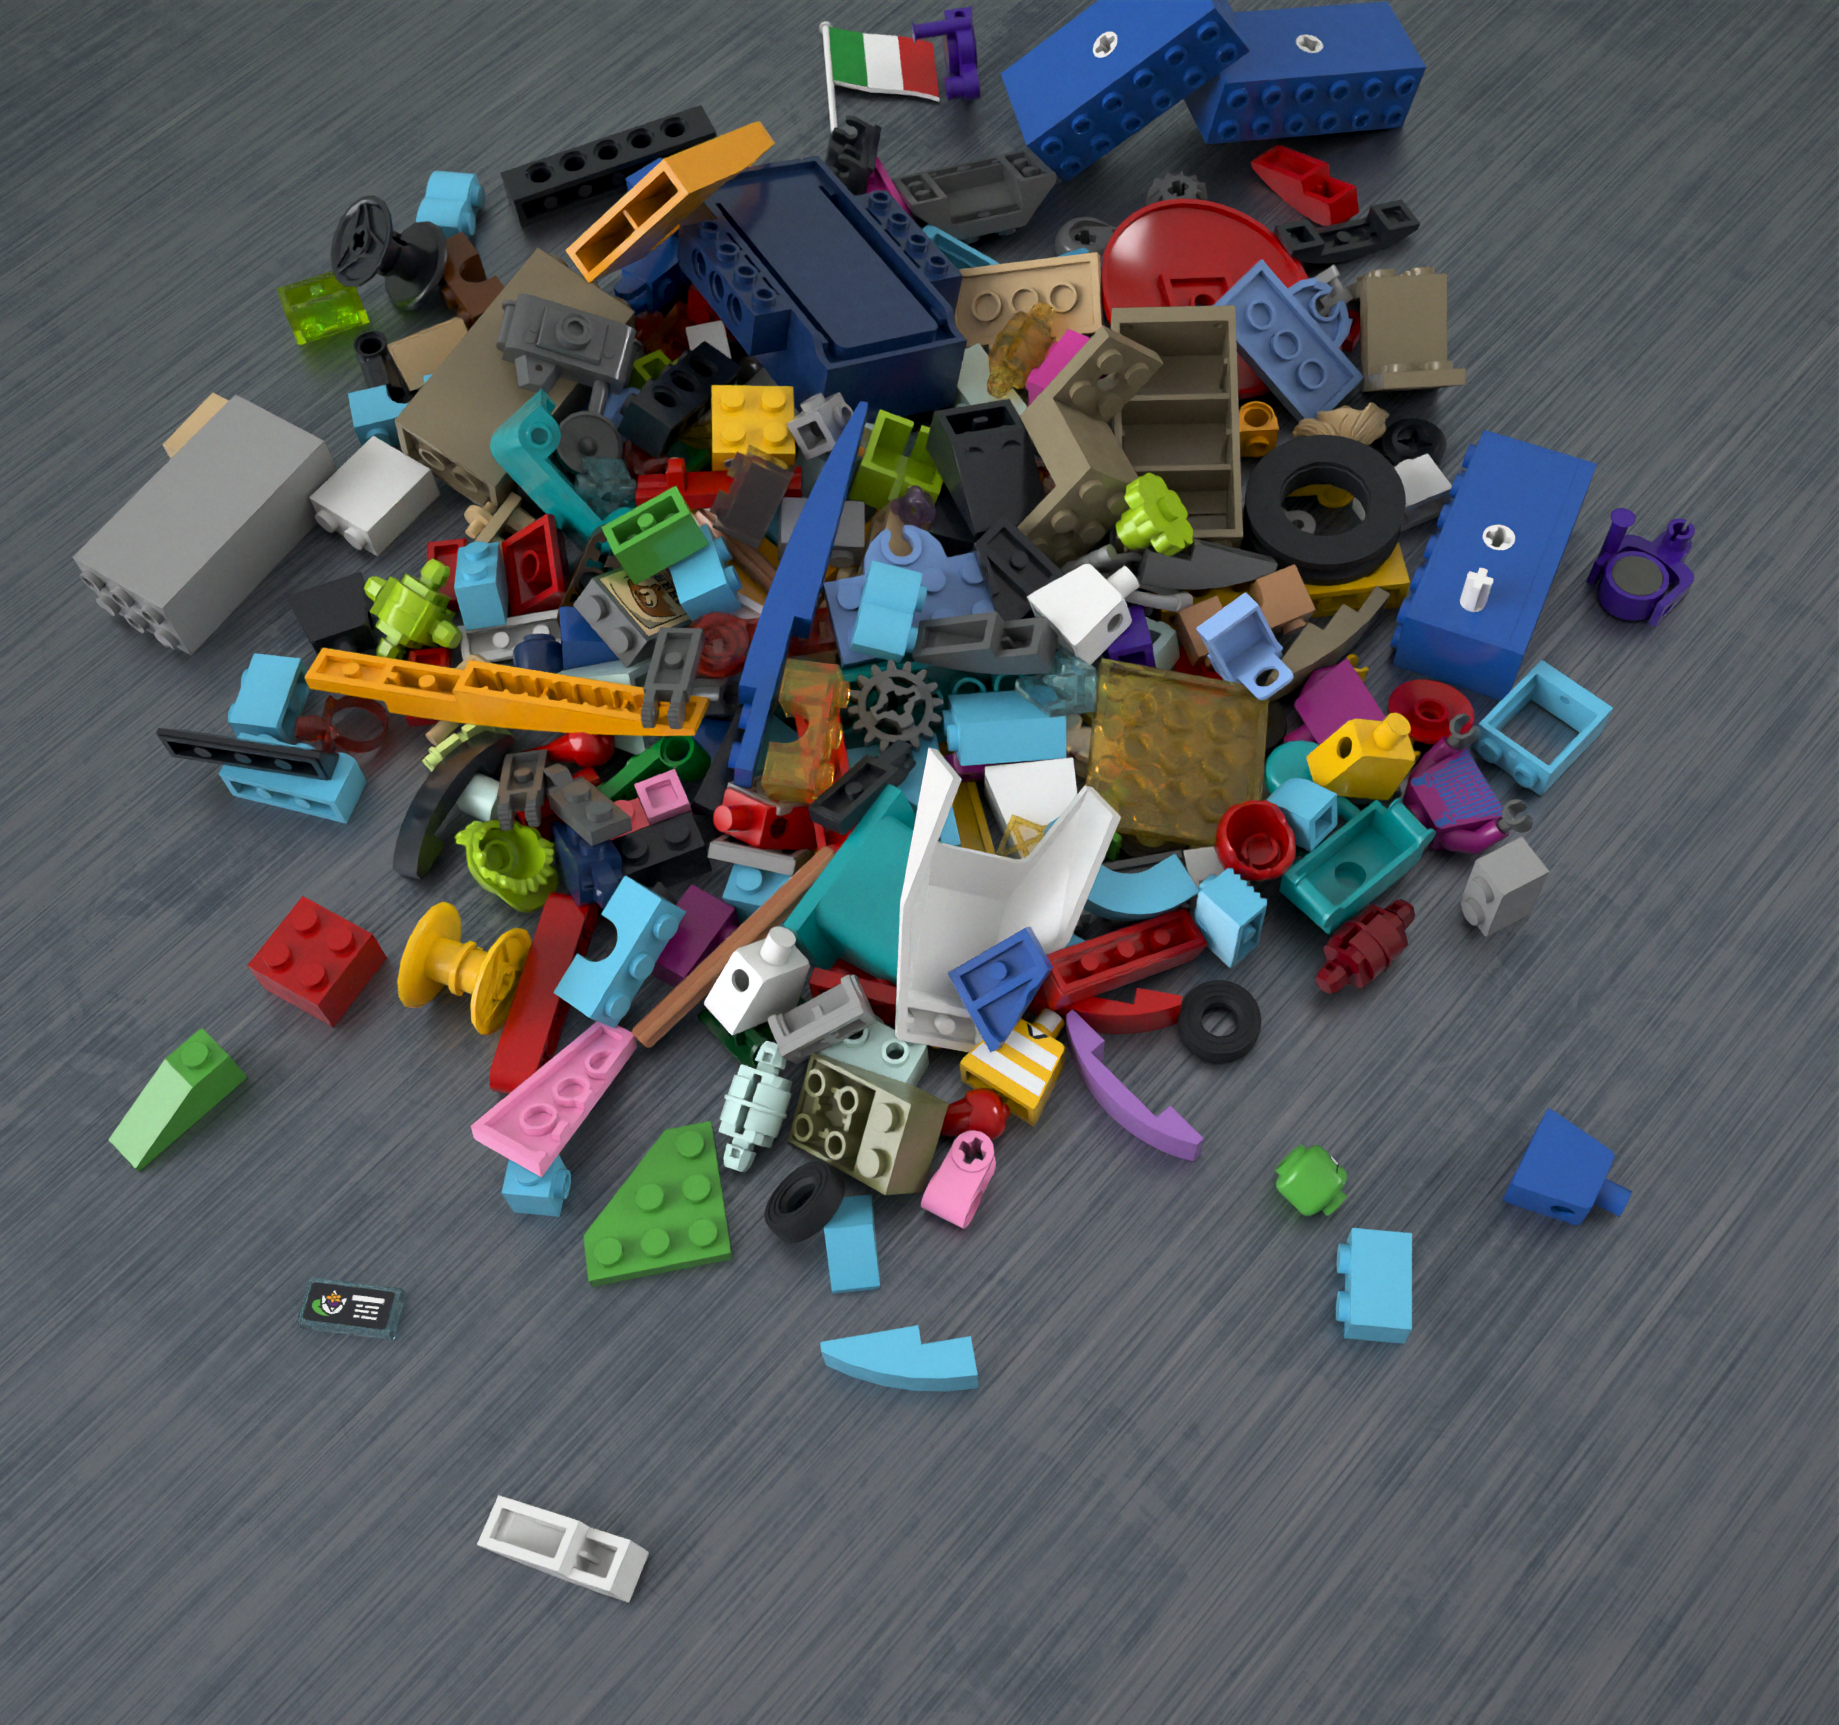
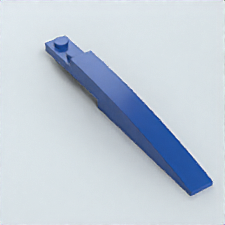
M859 402L821 470L788 541L758 620L739 683L738 703L744 704L739 728L745 729L742 743L734 742L730 752L728 768L735 769L734 785L752 788L792 636L805 639L810 638L822 586L825 581L866 425L867 402Z

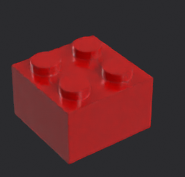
M302 896L247 967L264 989L334 1028L387 959V956L372 933Z

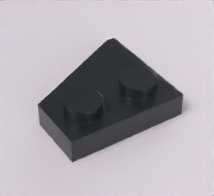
M1004 515L972 548L994 610L999 613L1004 621L1023 619L1032 610L1027 596L1065 575Z

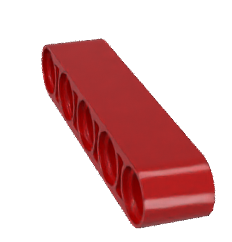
M551 892L548 895L491 1065L489 1076L491 1091L510 1094L555 1056L571 1005L553 992L575 956L579 954L586 957L597 923L598 903L578 907L570 894Z

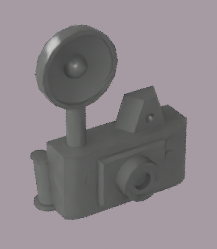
M518 294L516 301L505 300L502 304V309L505 313L496 348L503 352L502 360L515 363L519 388L537 393L542 388L548 394L560 377L593 387L588 411L570 414L559 425L561 439L554 451L558 462L568 473L581 479L594 480L607 476L616 468L623 454V439L620 433L617 432L618 428L603 414L608 392L619 395L622 388L628 387L636 353L642 349V343L635 338L636 330L626 324L534 295Z

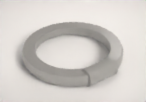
M1100 573V574H1101L1105 579H1107L1108 577H1110V576H1111L1112 574H1114V573ZM1137 576L1135 578L1139 583V588L1161 595L1135 590L1124 598L1127 602L1170 612L1181 611L1193 604V598L1187 591L1142 585Z

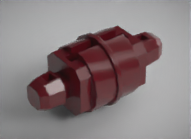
M1399 899L1385 909L1370 904L1365 909L1360 910L1351 920L1345 921L1340 930L1323 947L1327 962L1317 972L1315 978L1317 986L1328 994L1339 991L1348 983L1361 989L1367 983H1371L1381 972H1386L1392 965V962L1408 946L1405 930L1414 921L1415 917L1414 907L1411 903Z

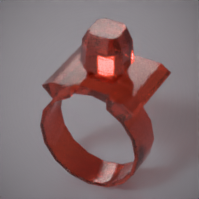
M329 695L325 702L322 718H318V715H302L296 718L295 737L302 741L317 742V739H321L322 751L335 752L336 746H339L346 751L355 753L371 752L378 748L385 740L389 718L381 704L373 699L349 695L336 700ZM344 708H362L375 714L381 721L384 731L380 736L372 740H354L341 734L333 726L332 718L336 712Z

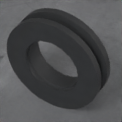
M1311 435L1296 438L1271 450L1253 469L1245 493L1243 510L1244 533L1253 552L1273 557L1278 563L1276 571L1295 564L1304 584L1332 586L1350 583L1374 572L1383 565L1394 551L1405 514V490L1401 478L1392 464L1383 455L1366 444L1335 435ZM1312 484L1332 485L1348 491L1358 499L1365 511V518L1362 523L1351 531L1336 536H1317L1300 530L1286 518L1281 505L1284 499L1296 489Z

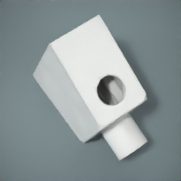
M1084 564L1031 593L1027 598L1035 618H1046L1058 635L1057 643L1085 670L1130 626L1132 618L1124 598L1139 588V583L1133 573L1125 566L1105 579L1091 564Z
M773 927L770 929L767 938L738 948L733 952L708 994L704 1005L731 1035L767 1022V1018L774 1014H785L797 1007L810 964L808 959L795 947L796 938L790 930L784 927Z

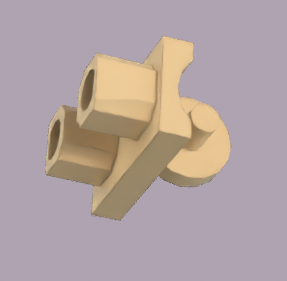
M511 492L494 516L492 515L497 508L491 502H487L483 508L470 505L464 513L465 519L470 524L465 533L474 539L481 532L474 542H499L503 557L501 542L504 541L503 537L506 533L509 532L514 535L536 521V519L521 508L522 497Z

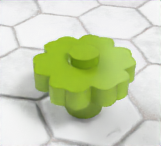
M1148 472L1126 486L1125 500L1130 509L1122 513L1121 520L1116 523V531L1120 540L1128 549L1135 551L1138 548L1146 549L1153 545L1158 553L1171 557L1192 544L1193 529L1186 520L1188 516L1187 510L1176 492L1168 490L1161 477Z

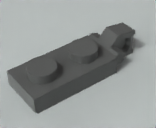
M559 763L543 769L547 779V789L545 791L546 797L549 799L550 809L591 846L632 830L630 816L592 783L585 780L584 777L579 776L573 779L569 769Z

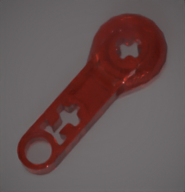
M827 607L817 609L809 639L801 641L798 637L792 636L786 658L837 650ZM710 612L694 620L688 628L703 629L705 636L697 674L708 679H725L741 672L744 669L759 618L744 619L728 612ZM819 622H825L827 638H821ZM722 639L723 644L729 646H723L724 652L714 654L713 648L708 647V645L713 647V640Z

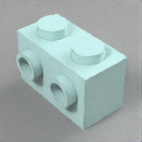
M877 1015L875 1016L878 1022L819 1053L915 1087L929 1065L927 1045L897 1040L895 1030L884 1025L882 1019Z

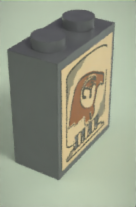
M623 567L593 577L573 604L626 668L652 657L660 627L696 628L680 604L669 568L660 571L637 585L633 584Z

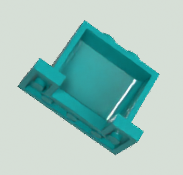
M889 783L784 922L783 927L795 935V944L808 959L813 969L816 967L828 970L840 958L876 978L892 982L897 987L900 902L916 815L903 790Z

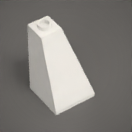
M1073 758L985 766L984 795L1013 859L1026 858L1045 836L1043 831L1048 824L1060 817L1076 797L1077 786ZM1083 909L1074 931L1082 929V923L1089 922L1092 913Z

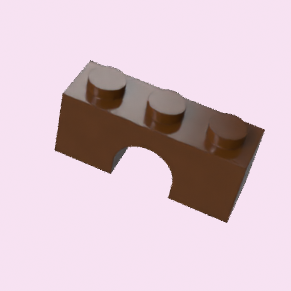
M462 231L446 239L447 259L444 274L438 286L441 287L440 292L450 310L457 309L458 318L463 320L467 331H469L504 289V286L496 276L487 279L478 251Z

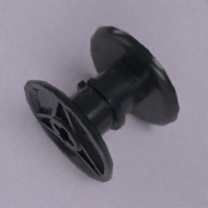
M374 195L364 196L351 204L339 221L333 236L330 252L331 267L337 281L346 287L362 286L373 279L376 274L385 277V288L391 302L402 310H415L428 301L436 291L444 274L447 259L446 238L441 228L430 221L416 222L406 228L401 234L394 231L392 215L386 203Z

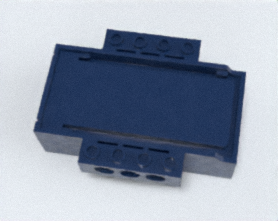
M819 156L805 157L803 160L799 158L745 168L736 177L724 183L680 223L677 258L680 260L679 267L750 357L755 356L778 386H793L794 407L799 413L803 411L800 404L810 397L822 393L824 398H827L838 392L841 393L845 403L850 406L853 412L860 401L867 402L866 423L870 424L875 423L880 409L903 417L953 405L967 340L958 331L954 321L963 275L887 190H875L868 194L854 196Z

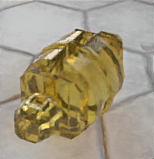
M1039 302L1028 313L1023 311L1016 312L1015 316L1007 322L1004 329L998 333L995 343L989 352L990 376L987 380V393L1001 399L1009 393L1012 387L1024 388L1030 372L1034 368H1039L1044 362L1052 344L1050 324L1053 320V308L1050 305Z

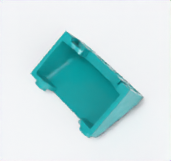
M541 388L496 429L491 438V454L498 464L546 514H554L563 533L583 552L593 530L637 507L636 499L622 501L616 499L610 493L598 505H595L549 456L558 447L561 432L560 426L551 415V412L556 407V403ZM608 541L601 543L600 556L607 555L611 549Z

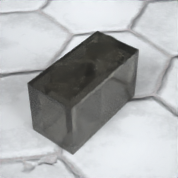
M748 445L744 455L736 452L726 474L733 478L727 492L719 489L709 513L715 515L712 528L758 549L794 475V466L754 446Z

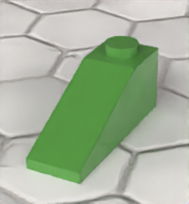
M201 1028L165 1058L108 1140L139 1172L248 1077L214 1039Z

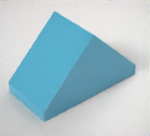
M872 1194L843 1197L839 1209L824 1226L832 1293L881 1289Z

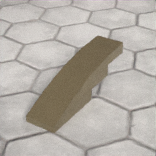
M1376 586L1358 612L1342 604L1324 630L1308 622L1281 659L1294 675L1293 680L1266 700L1257 701L1266 705L1304 686L1313 670L1338 662L1357 645L1377 621L1391 594ZM1275 669L1272 671L1265 686H1269L1277 680L1279 671Z

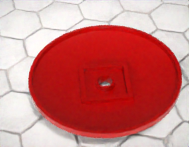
M1183 198L1170 199L1139 209L1117 227L1108 241L1101 258V300L1106 317L1111 325L1112 308L1195 306V303H1200L1202 306H1213L1261 259L1287 289L1300 280L1309 278L1298 259L1290 256L1278 237L1252 217L1231 207L1211 201ZM1237 353L1238 399L1252 398L1270 392V389Z

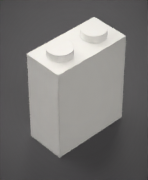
M372 436L309 498L317 513L315 515L316 521L326 531L330 533L336 531L343 535L354 548L358 550L364 548L378 557L440 495L431 469Z

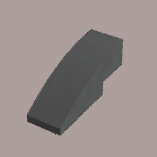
M1192 538L1193 542L1188 546L1186 554L1178 552L1171 557H1167L1164 554L1158 553L1153 546L1144 549L1137 577L1142 585L1166 589L1198 590L1219 588L1252 581L1274 573L1278 563L1272 556Z
M997 611L922 620L919 622L912 658L915 662L966 672L1007 675L1051 673L1058 635L1045 617L1004 621Z

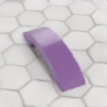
M1073 1009L1067 1013L1065 1035L1072 1061L1085 1086L1101 1107L1123 1128L1148 1145L1194 1162L1199 1158L1204 1138L1171 1106L1156 1117L1101 1063L1104 1057L1105 1041Z

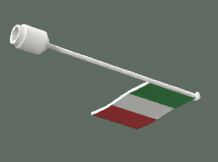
M828 21L820 24L819 31L823 34L831 133L835 127L838 128L834 85L867 92L913 95L939 102L933 43L917 39L914 44L913 38L865 34L834 28Z

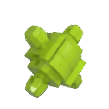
M432 558L420 571L421 578L406 573L402 580L392 576L388 580L377 576H372L368 579L364 586V591L375 602L369 612L380 618L376 628L387 635L386 638L381 639L376 649V656L401 660L406 653L405 647L421 650L423 645L436 648L439 644L446 648L455 649L459 645L463 634L451 622L456 612L446 607L450 597L439 591L440 586L444 587L449 578L450 567Z

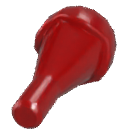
M585 732L565 733L547 745L523 750L522 752L547 749L551 762L576 763L584 768L598 767L606 764L613 756L615 739L614 735L588 734Z
M979 1088L969 1090L964 1098L948 1105L940 1136L958 1137L966 1131L976 1130L983 1132L991 1141L995 1140L1003 1134L1006 1128V1120L1010 1116V1109L1006 1103H1003L1001 1096L991 1089Z

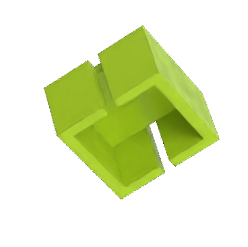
M880 409L849 498L863 501L864 504L880 510L889 502L895 500L929 519L943 483V479L926 449L930 428L924 425L921 426L910 457L903 456L902 453L914 422Z

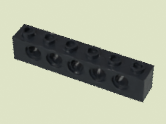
M702 105L512 168L500 174L508 201L522 228L627 192L628 188L625 178L658 158L664 159L716 138L717 134Z

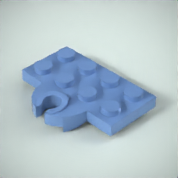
M1261 259L1213 306L1235 305L1237 353L1298 422L1305 418L1317 419L1318 411H1331L1364 378L1339 349L1349 335L1353 319L1348 317L1347 306L1344 300L1330 307L1328 317H1323L1317 312L1315 307L1316 299H1322L1330 294L1333 289L1330 285L1317 281V277L1300 280L1287 289Z
M904 525L902 538L910 545L912 552L908 556L899 557L894 555L889 549V541L892 536L889 529L887 528L880 532L867 549L862 563L863 575L825 582L822 586L842 669L885 660L849 651L867 571L872 560L922 573L920 586L927 587L926 599L922 612L914 611L911 627L918 628L919 622L922 620L995 612L974 553L947 557L940 542L928 531L912 525Z

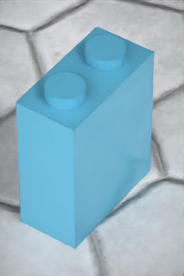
M1051 688L948 695V710H941L942 734L947 736L948 750L955 751L961 766L1066 758V715Z

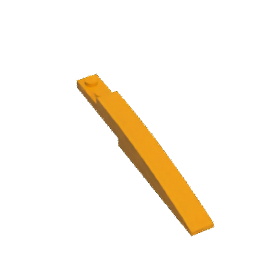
M328 648L321 649L304 677L309 689L385 701L389 713L473 725L562 733L585 732L600 735L695 736L710 704L707 697L691 695L690 702L686 703V716L682 728L671 729L668 722L670 702H659L657 724L654 728H644L641 721V710L645 696L644 687L469 660L465 669L460 670Z

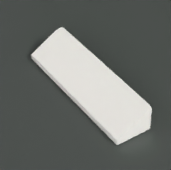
M558 609L507 618V625L466 631L465 625L457 626L463 634V638L460 641L463 660L470 654H480L491 663L513 659L514 647L523 642V638L530 634H550L556 637L557 642L561 643L560 628L557 624Z

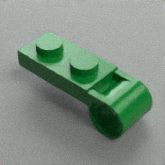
M664 736L651 748L648 747L641 754L632 757L621 771L608 782L600 784L597 789L612 802L618 800L630 801L638 798L634 784L675 769L678 777L684 781L694 782L701 779L710 768L711 757L708 751L693 736ZM689 752L688 755L683 760H681L682 756L685 753Z

